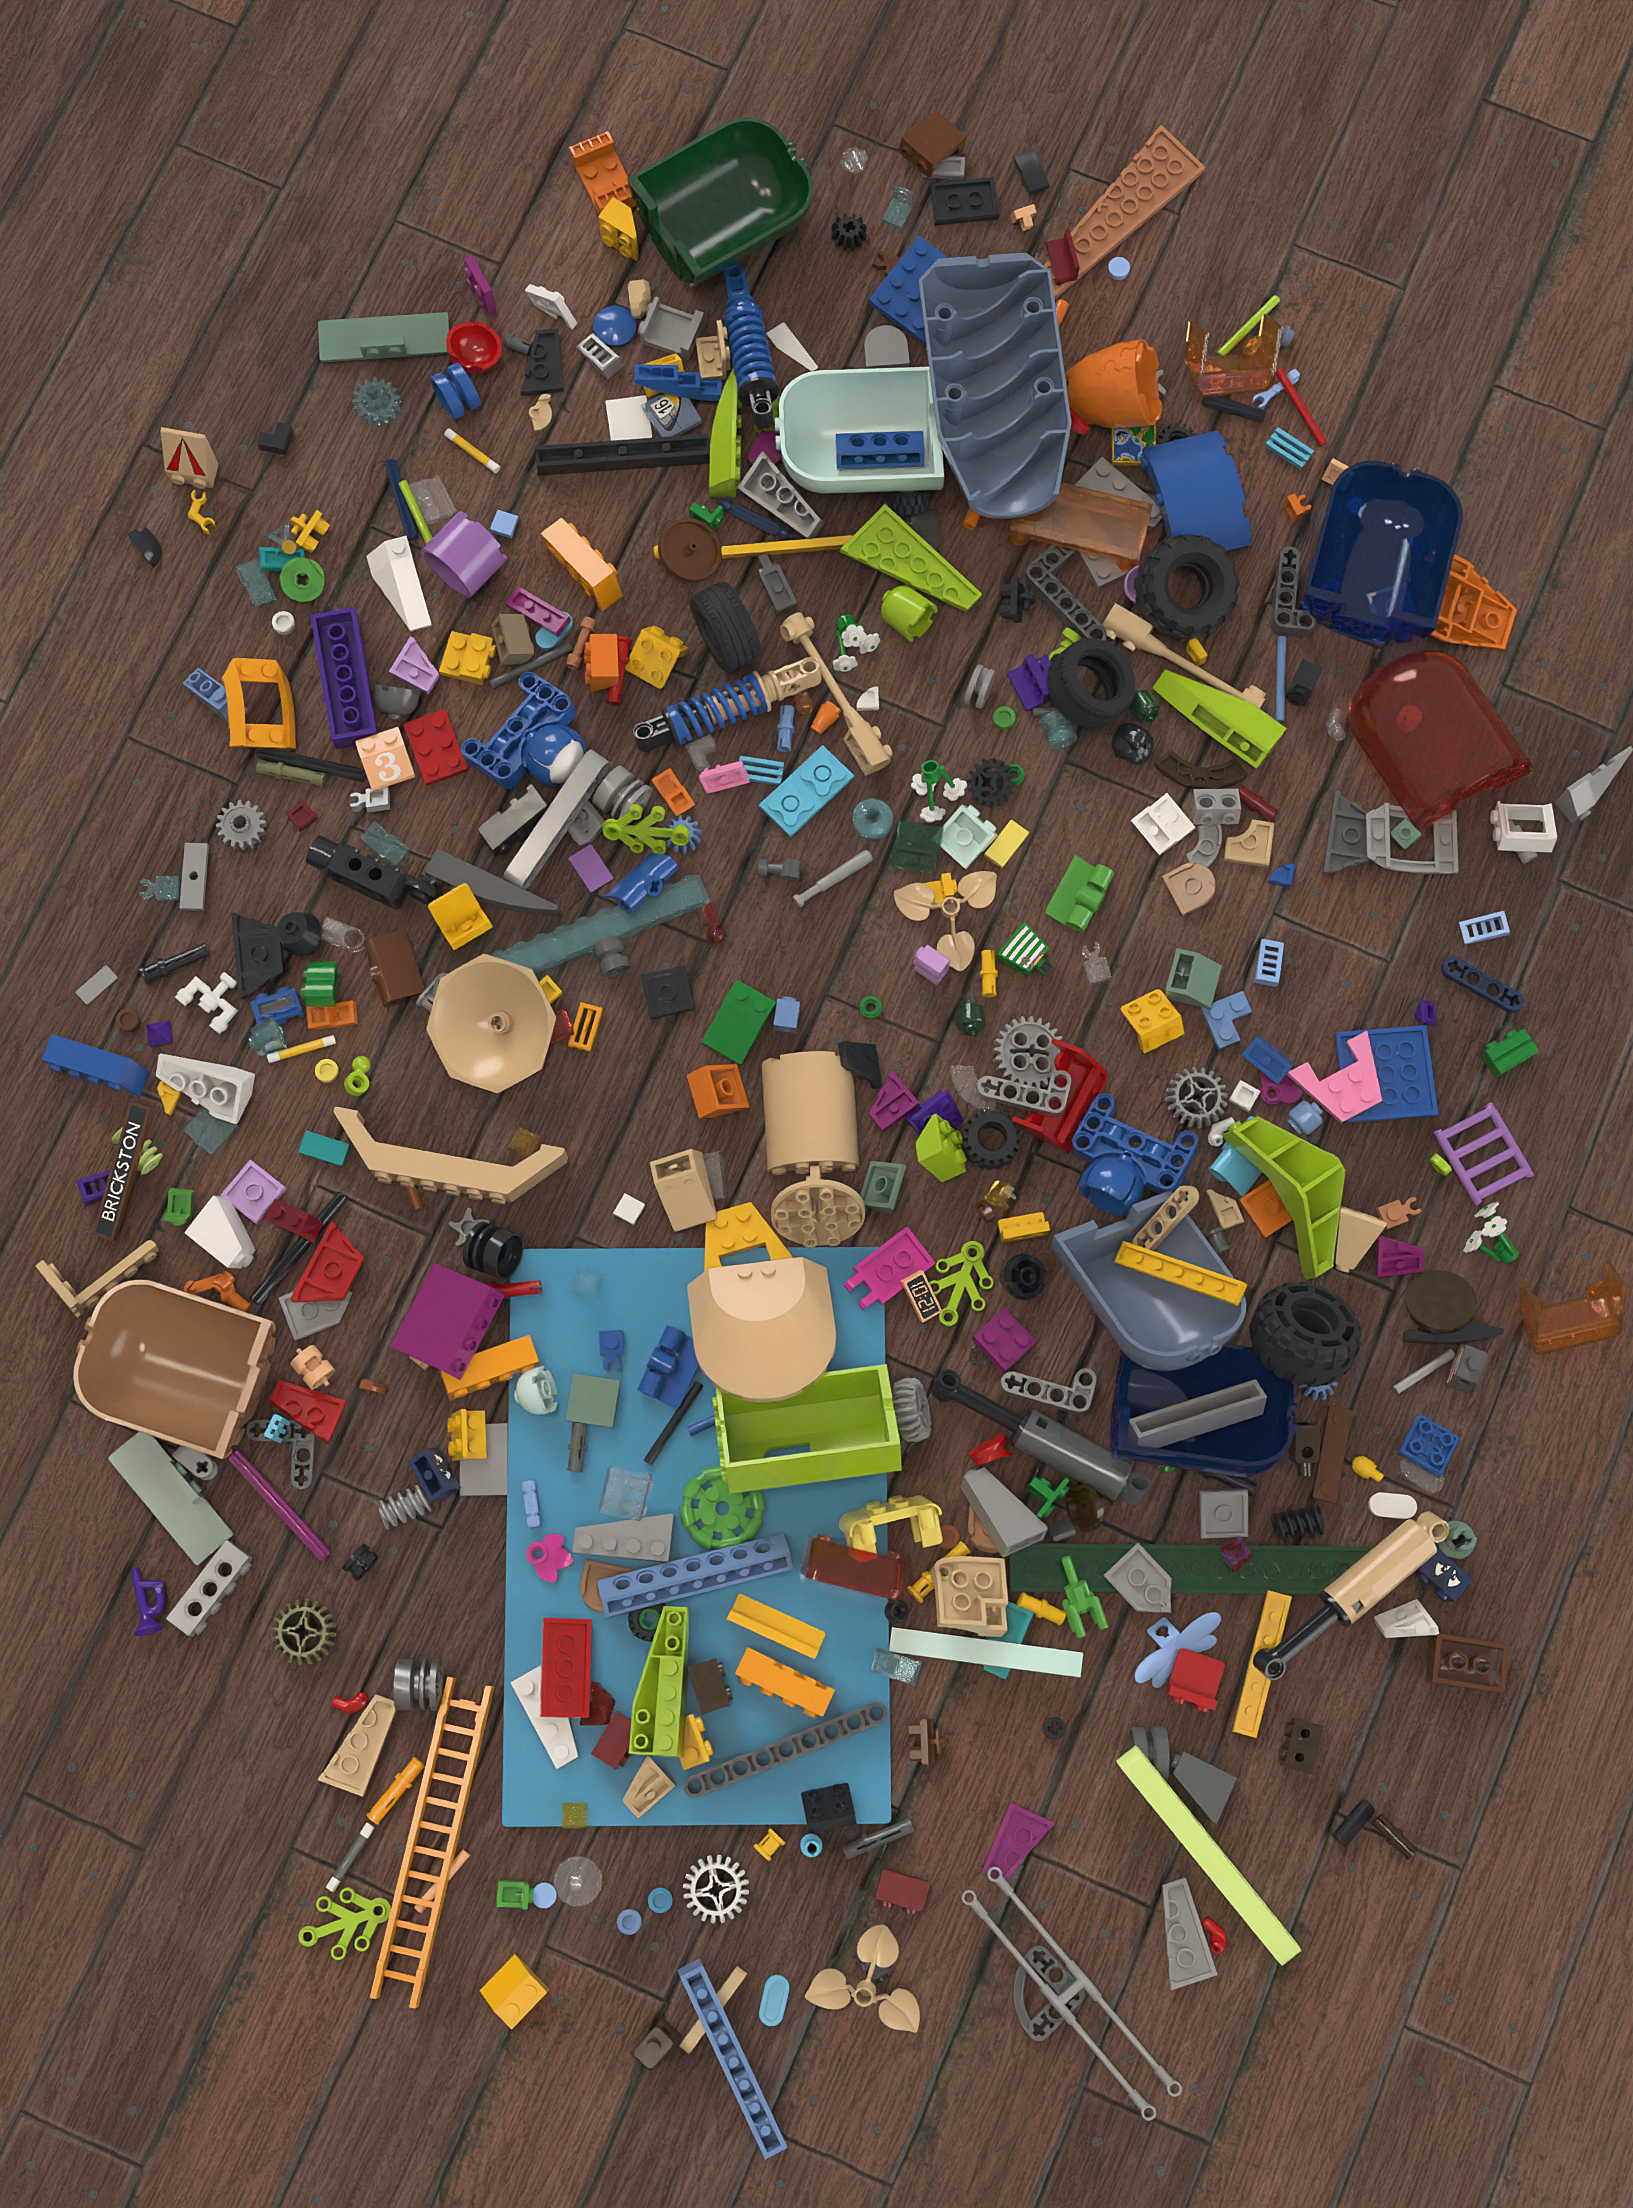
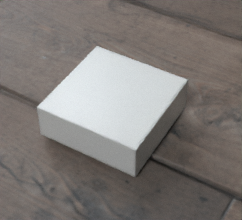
M1240 1080L1228 1101L1249 1112L1261 1091Z
M624 1193L613 1214L634 1226L645 1204Z

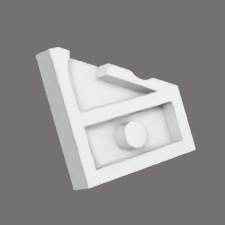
M531 284L525 289L528 297L536 307L545 311L554 319L561 316L566 322L567 327L572 330L577 325V321L564 303L565 299L558 292L553 293L542 286L536 287Z
M1418 1599L1374 1616L1375 1624L1385 1638L1439 1634L1438 1626Z

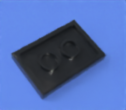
M994 177L930 183L935 226L998 220L999 213Z

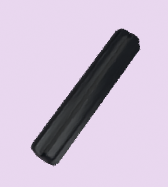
M1209 393L1204 395L1202 405L1258 422H1263L1266 415V410Z

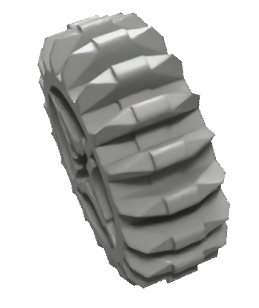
M1192 1067L1191 1074L1187 1069L1182 1071L1183 1076L1177 1073L1175 1075L1176 1081L1171 1080L1169 1082L1172 1088L1166 1089V1093L1171 1096L1166 1097L1165 1102L1172 1103L1168 1106V1111H1176L1172 1117L1175 1119L1180 1116L1179 1124L1182 1125L1185 1120L1188 1121V1128H1191L1194 1122L1197 1129L1202 1127V1121L1206 1127L1211 1125L1210 1120L1216 1123L1219 1120L1217 1115L1222 1116L1224 1114L1222 1108H1225L1228 1104L1223 1100L1228 1097V1094L1221 1092L1226 1088L1225 1084L1218 1085L1221 1078L1217 1077L1214 1080L1212 1078L1214 1072L1210 1071L1206 1075V1070L1203 1067L1199 1073H1197L1196 1067ZM1193 1081L1204 1083L1209 1088H1200L1197 1085V1083ZM1186 1083L1188 1086L1186 1089L1188 1096L1179 1100V1089ZM1194 1094L1202 1096L1199 1102H1197V1099L1195 1101L1191 1099ZM1214 1095L1213 1109L1207 1112L1205 1100ZM1192 1107L1199 1114L1190 1113L1184 1108Z
M905 1378L895 1382L892 1389V1399L900 1435L908 1442H919L928 1438L932 1423L930 1407L923 1385L916 1378Z

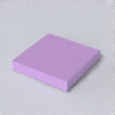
M249 1160L220 1196L230 1199L235 1208L258 1224L269 1211L274 1199L278 1200L287 1188L252 1160Z

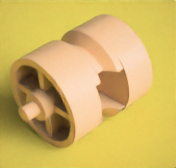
M311 1345L303 1351L300 1348L297 1349L298 1355L290 1363L292 1368L298 1375H304L303 1381L311 1390L318 1388L322 1384L328 1386L330 1383L327 1380L335 1372L333 1366L327 1360H322L323 1355L315 1345Z

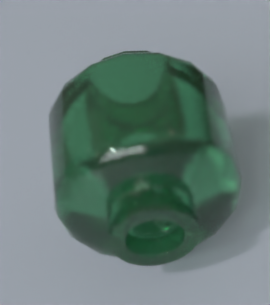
M1136 690L1133 701L1127 709L1137 722L1149 723L1159 715L1160 704L1149 690Z
M966 1000L956 1008V1026L959 1031L965 1035L972 1036L979 1034L986 1025L985 1010L981 1004L976 1003L974 1000Z

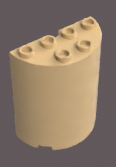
M826 1051L797 1052L780 1055V1060L769 1058L763 1061L761 1066L767 1171L772 1172V1175H785L786 1171H795L796 1174L809 1173L810 1166L818 1165L820 1166V1173L832 1172L834 1168H842V1171L856 1170L855 1167H860L854 1074L841 1066L840 1055L835 1056V1052Z

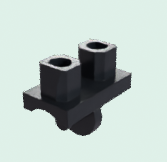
M1011 577V582L1001 584L1000 587L1002 598H1010V603L1000 604L999 613L1002 618H1013L1015 623H1021L1022 610H1029V605L1036 602V596L1030 594V588H1023L1024 585L1019 583L1018 577Z

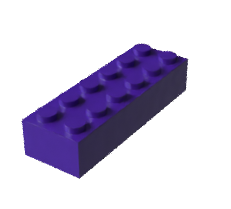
M355 607L310 615L330 734L336 749L355 746V741L379 733L359 617Z

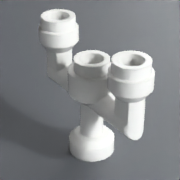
M225 972L221 974V983L213 992L209 986L195 976L175 996L180 1003L186 1006L193 1000V995L196 991L199 990L204 994L199 999L201 1002L198 1004L207 1013H210L211 1010L214 1011L218 1006L224 1010L209 1025L218 1034L227 1029L228 1022L238 1012L225 999H220L221 995L228 988H235L238 984Z

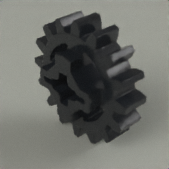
M990 758L989 761L982 759V766L975 764L976 771L969 772L973 777L967 780V783L972 784V787L967 790L968 792H974L971 798L972 800H978L979 805H986V807L992 808L994 804V806L999 807L1001 806V801L1008 802L1007 794L1013 795L1010 787L1016 786V783L1011 782L1015 774L1008 773L1011 767L1004 766V761H997L994 758ZM990 768H996V769H997L996 771H993V772L988 771V769H990ZM993 794L995 797L987 798L986 795Z

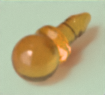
M803 690L794 696L795 706L799 713L808 714L811 712L813 702L809 698L808 692Z

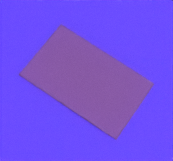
M591 844L568 858L590 892L614 879Z

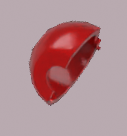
M473 320V322L461 323L450 329L446 339V350L453 364L459 363L465 372L480 374L492 369L501 357L502 344L500 337L494 329L485 323Z

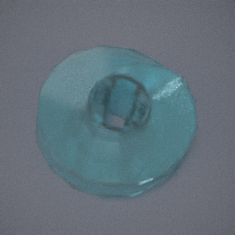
M871 798L863 800L856 806L853 812V825L861 836L877 840L889 834L892 828L893 815L885 802ZM874 816V819H876V821L871 822V819H869V817Z

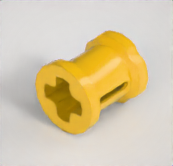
M770 1828L764 1839L759 1844H755L754 1847L770 1861L771 1855L781 1845L783 1846L785 1842Z

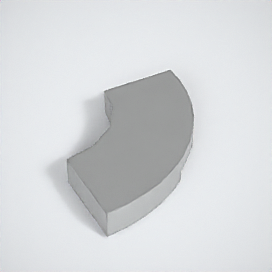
M1220 824L1200 825L1197 827L1198 842L1194 850L1186 854L1187 863H1198L1207 868L1213 863L1222 842Z

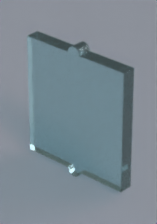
M204 1107L183 1131L195 1141V1145H200L212 1156L239 1125L215 1118Z

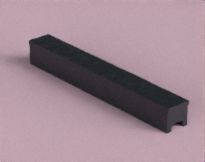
M708 434L535 446L537 476L710 464Z

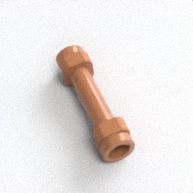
M584 617L581 621V632L573 653L568 655L566 666L572 670L579 669L585 642L589 634L594 631L596 621L590 617Z

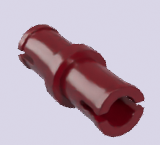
M1244 785L1238 788L1240 800L1250 807L1249 810L1258 812L1269 822L1275 818L1279 810L1263 800L1264 797L1261 795L1257 796L1244 787Z

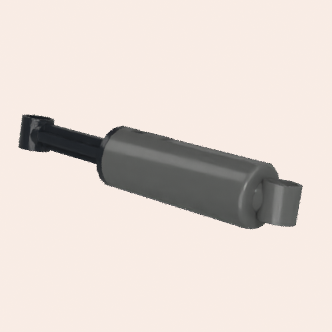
M942 1370L932 1386V1395L937 1400L949 1402L953 1399L1014 1433L1009 1443L1011 1446L1075 1481L1093 1487L1097 1493L1111 1500H1115L1120 1494L1122 1500L1127 1504L1137 1505L1150 1488L1149 1479L1144 1474L1139 1472L1131 1473L1133 1464L1130 1461L1031 1407L1021 1417L961 1384L960 1376L953 1370Z

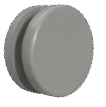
M980 664L977 665L971 677L964 703L970 705L975 694H978L976 708L982 709L992 688L996 671L991 668L989 670L988 668H983L984 666Z

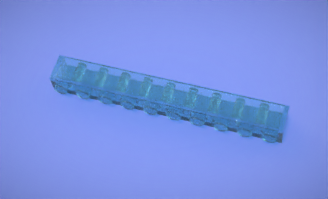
M690 874L684 876L680 882L675 884H664L659 895L655 897L646 894V900L631 914L625 912L619 904L612 909L603 908L594 916L589 918L588 916H583L577 919L574 924L569 926L566 924L560 925L554 929V932L548 934L540 933L534 936L531 941L526 943L524 941L517 942L512 945L511 949L506 951L497 950L491 953V956L527 967L536 974L594 951L592 946L602 939L620 936L622 940L710 905L709 897L700 875L694 876Z

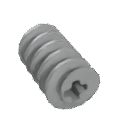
M415 1485L414 1494L409 1488L406 1489V1497H403L398 1492L397 1501L389 1496L388 1505L382 1500L379 1501L380 1516L387 1530H389V1522L394 1527L398 1526V1518L403 1523L407 1522V1514L412 1519H415L416 1511L420 1515L425 1514V1507L432 1511L425 1491L418 1485Z

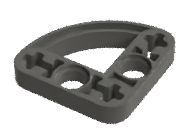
M1033 1945L1023 1956L1030 1966L1032 1965L1057 1992L1056 1995L1058 1997L1076 1981L1042 1945ZM1035 1950L1037 1952L1043 1950L1044 1954L1042 1957L1048 1963L1050 1959L1054 1961L1046 1967L1044 1972L1040 1970L1045 1967L1040 1961L1033 1962L1034 1955L1032 1953ZM1019 1963L1013 1980L1014 2008L1027 2034L1035 2041H1043L1064 2021V2018L1062 2016L1052 2018L1049 2015V2008L1052 2006L1049 2001L1031 2019L1029 2018L1023 1997L1027 1971ZM1053 1968H1059L1062 1971V1978L1058 1982H1053L1049 1978V1972ZM1083 1988L1077 1993L1079 1995L1077 1999L1071 1998L1067 2002L1071 2005L1068 2008L1071 2013L1084 1999L1085 1993ZM1044 2013L1053 2025L1050 2027L1046 2023L1042 2027L1044 2033L1042 2035L1039 2033L1034 2035L1033 2024L1040 2025L1044 2021L1041 2017Z

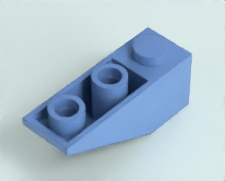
M197 668L183 682V685L218 716L228 722L225 687Z

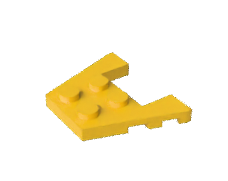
M751 1202L716 1212L717 1219L706 1222L704 1272L709 1268L722 1267L720 1258L761 1246H766L770 1261L792 1258L790 1252Z

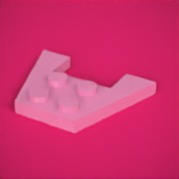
M1367 1031L1346 1042L1357 1061L1356 1063L1320 1082L1308 1062L1286 1074L1340 1123L1382 1101Z

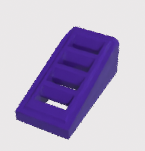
M110 1170L77 1180V1187L84 1206L102 1200L106 1188L104 1180L108 1179ZM95 1183H100L102 1191L98 1192ZM88 1186L92 1189L93 1194L91 1195L88 1194L86 1189Z

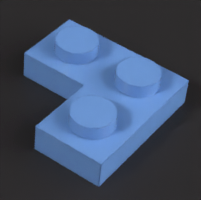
M1243 991L1213 1002L1211 1009L1203 1007L1200 1009L1218 1050L1240 1042L1232 1021L1252 1012Z

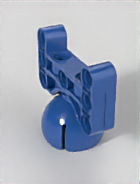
M1102 1093L1095 1097L1072 1140L1076 1157L1092 1163L1081 1176L1079 1191L1084 1198H1089L1090 1202L1101 1210L1119 1217L1124 1215L1127 1217L1132 1205L1142 1201L1144 1186H1146V1189L1157 1194L1165 1192L1174 1193L1180 1187L1198 1153V1137L1192 1131H1183L1178 1135L1172 1146L1113 1119L1115 1115L1113 1097ZM1105 1104L1110 1106L1106 1110H1102L1099 1108L1101 1105ZM1098 1124L1099 1127L1096 1129H1090L1089 1125ZM1133 1142L1141 1144L1138 1148L1130 1146ZM1191 1142L1193 1146L1187 1148L1182 1146V1144ZM1081 1143L1089 1144V1146L1086 1148L1078 1147V1145ZM1175 1161H1180L1183 1163V1165L1180 1167H1174L1172 1163ZM1167 1180L1173 1183L1167 1187L1161 1185L1163 1181Z

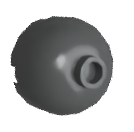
M375 684V703L380 711L388 713L387 718L401 720V715H409L417 707L420 690Z

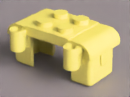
M898 1495L888 1498L889 1501L868 1502L866 1507L859 1508L860 1510L845 1513L839 1520V1528L845 1533L849 1556L859 1564L877 1560L875 1546L877 1541L874 1526L910 1517L915 1543L922 1541L923 1548L940 1544L943 1540L938 1514L942 1515L940 1507L921 1495L908 1498Z

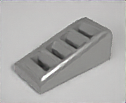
M593 333L576 346L579 352L606 379L612 377L623 366L619 356ZM593 344H596L590 351H587Z

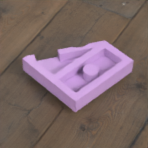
M411 636L389 670L390 675L428 695L440 677L435 667L428 660V657L416 643V640Z

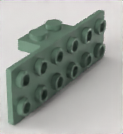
M448 313L318 321L320 361L337 362L448 354L446 350V339L449 332Z
M139 1431L108 1457L113 1466L195 1565H200L220 1548L226 1540H229L234 1535L232 1530L200 1493L202 1491L201 1487L194 1480L190 1481L185 1475L187 1473L186 1469L179 1462L175 1463L152 1435Z

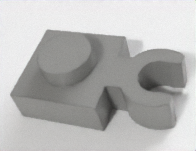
M388 786L372 791V788L366 789V794L364 795L360 793L350 794L352 802L358 801L357 803L350 804L353 812L361 811L363 808H366L367 812L390 810V791Z

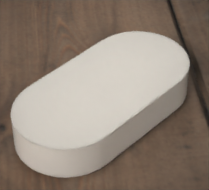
M1376 1493L1370 1497L1368 1508L1377 1517L1408 1519L1415 1515L1417 1504L1408 1495Z

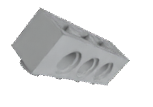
M226 1540L166 1619L188 1636L199 1635L206 1627L207 1623L205 1621L210 1614H216L222 1606L220 1601L223 1597L230 1595L236 1588L237 1584L235 1581L240 1575L244 1576L252 1566L250 1562L253 1557L232 1541ZM229 1563L232 1566V1572L229 1576L225 1577L221 1570L225 1564ZM211 1583H215L217 1586V1592L213 1596L207 1594V1587ZM198 1602L202 1606V1611L198 1616H194L192 1614V1606Z

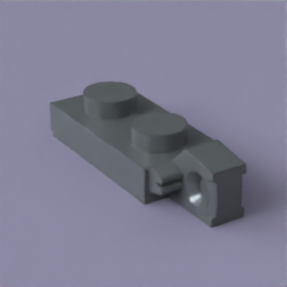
M767 553L759 555L758 562L761 567L758 569L759 578L776 613L779 614L796 607L797 601L780 565H777L776 562L771 564Z

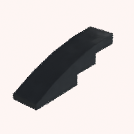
M1472 1322L1462 1330L1441 1332V1334L1408 1329L1403 1332L1402 1341L1426 1345L1461 1344L1503 1334L1504 1329Z

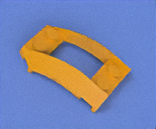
M233 658L222 676L228 707L229 747L296 749L293 698L288 678L276 660ZM241 682L278 684L283 725L245 724Z

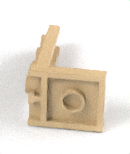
M152 1240L146 1241L78 1295L67 1281L61 1282L64 1278L52 1263L47 1265L42 1260L35 1266L75 1316L79 1318L85 1313V1308H91L100 1301L99 1297L119 1285V1282L125 1277H132L138 1271L140 1265L144 1262L147 1264L155 1259L159 1249Z

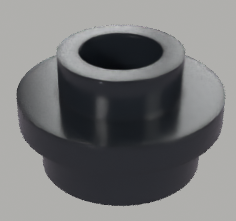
M890 1600L885 1606V1616L891 1623H901L908 1615V1608L902 1600ZM894 1607L897 1609L896 1615L893 1614Z

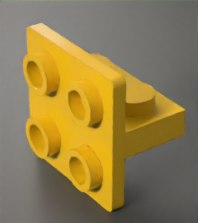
M460 1409L451 1414V1418H448L447 1427L448 1432H451L448 1453L449 1456H452V1461L486 1459L485 1411H466V1409Z

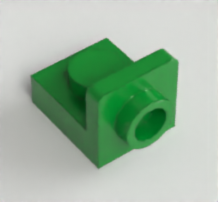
M693 503L689 508V518L702 521L712 530L715 527L718 528L725 518L721 505L717 507L713 514H711L707 507L699 506L696 503Z

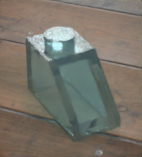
M270 1017L250 1029L252 1034L249 1037L250 1047L259 1056L286 1049L282 1028L274 1017Z

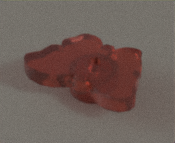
M594 1681L591 1683L590 1688L592 1701L589 1703V1718H581V1726L608 1725L611 1719L610 1716L613 1713L615 1699L610 1693H607V1690L599 1682Z

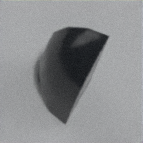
M147 527L141 532L134 529L127 534L128 537L154 568L162 556V548L158 539Z

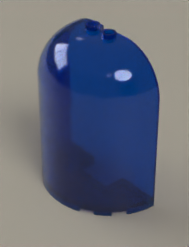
M1363 461L1346 468L1333 484L1303 594L1304 606H1308L1311 609L1310 614L1319 622H1328L1330 624L1329 628L1371 642L1384 643L1385 639H1395L1397 643L1412 642L1414 637L1419 636L1423 639L1429 636L1436 629L1463 521L1462 506L1454 490L1440 478L1423 473L1421 470L1411 469L1409 473L1401 471V466L1396 463ZM1376 592L1375 596H1371L1372 602L1370 604L1367 594Z
M1226 1343L1216 1354L1210 1355L1194 1365L1171 1371L1145 1368L1132 1361L1120 1349L1119 1366H1117L1115 1384L1118 1385L1115 1387L1110 1422L1111 1458L1235 1477H1252L1263 1474L1275 1467L1287 1453L1292 1438L1297 1432V1422H1293L1291 1416H1296L1297 1402H1294L1293 1384L1287 1379L1279 1378L1274 1375L1272 1370L1266 1368L1260 1362V1357L1254 1354L1252 1347ZM1255 1379L1267 1396L1262 1415L1159 1448L1137 1446L1128 1443L1129 1420Z

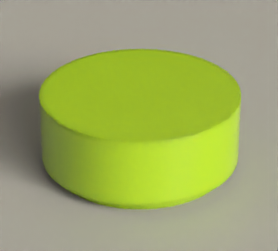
M1434 1154L1429 1159L1430 1164L1441 1175L1446 1176L1452 1171L1449 1164L1438 1154Z

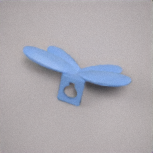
M1211 1612L1202 1615L1187 1626L1181 1634L1165 1617L1148 1628V1634L1161 1649L1150 1654L1139 1664L1135 1672L1136 1682L1144 1683L1152 1678L1153 1687L1159 1688L1169 1678L1177 1653L1181 1648L1198 1653L1213 1647L1217 1639L1209 1634L1221 1622L1220 1614ZM1160 1627H1168L1167 1633L1169 1636L1166 1638L1164 1636H1157L1156 1631Z

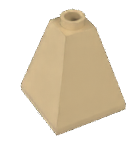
M1341 1206L1333 1261L1336 1264L1335 1268L1347 1273L1349 1269L1354 1270L1383 1231L1386 1222L1380 1218Z

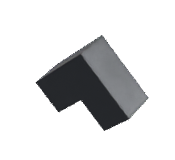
M277 422L274 434L260 432L257 443L259 450L286 455L293 432L291 425Z

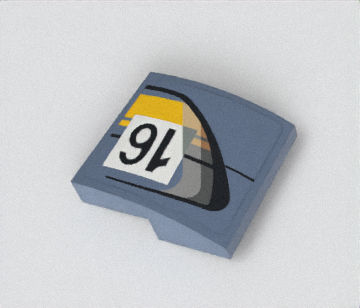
M663 393L641 405L643 412L652 422L654 430L659 437L679 436L702 424V420L689 398Z

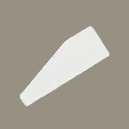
M781 323L767 332L768 337L775 346L810 371L818 368L785 323Z

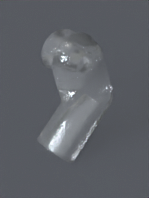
M1333 708L1326 722V730L1332 739L1342 741L1346 736V732L1339 723L1343 711Z

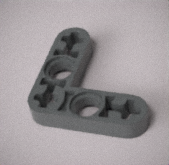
M253 1420L247 1425L246 1434L251 1440L256 1442H276L265 1437L264 1433H259V1437L252 1433V1429H255L258 1424L260 1428L267 1429L271 1420ZM288 1420L291 1423L289 1426L285 1425L288 1429L287 1435L281 1439H283L282 1442L293 1443L291 1483L296 1489L307 1490L314 1482L316 1436L311 1433L307 1434L306 1438H303L302 1434L294 1433L295 1438H291L293 1424H295L294 1429L302 1430L304 1427L294 1420ZM301 1449H307L310 1452V1458L306 1462H300L297 1458V1454ZM297 1465L304 1467L310 1465L309 1470L304 1469V1476L308 1477V1481H305L303 1486H301L300 1482L296 1481V1478L301 1477L302 1469H296Z

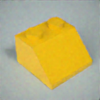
M514 1954L485 1984L480 1992L493 2011L512 2030L549 1991V1988Z

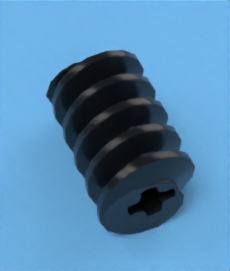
M1309 1506L1307 1511L1304 1508H1299L1298 1514L1293 1509L1289 1511V1516L1285 1511H1282L1280 1516L1276 1513L1271 1514L1273 1533L1276 1538L1280 1536L1283 1542H1286L1287 1534L1290 1535L1292 1540H1295L1297 1532L1301 1538H1305V1531H1308L1310 1536L1313 1537L1314 1529H1317L1319 1534L1323 1535L1324 1521L1319 1506L1316 1509L1313 1506Z

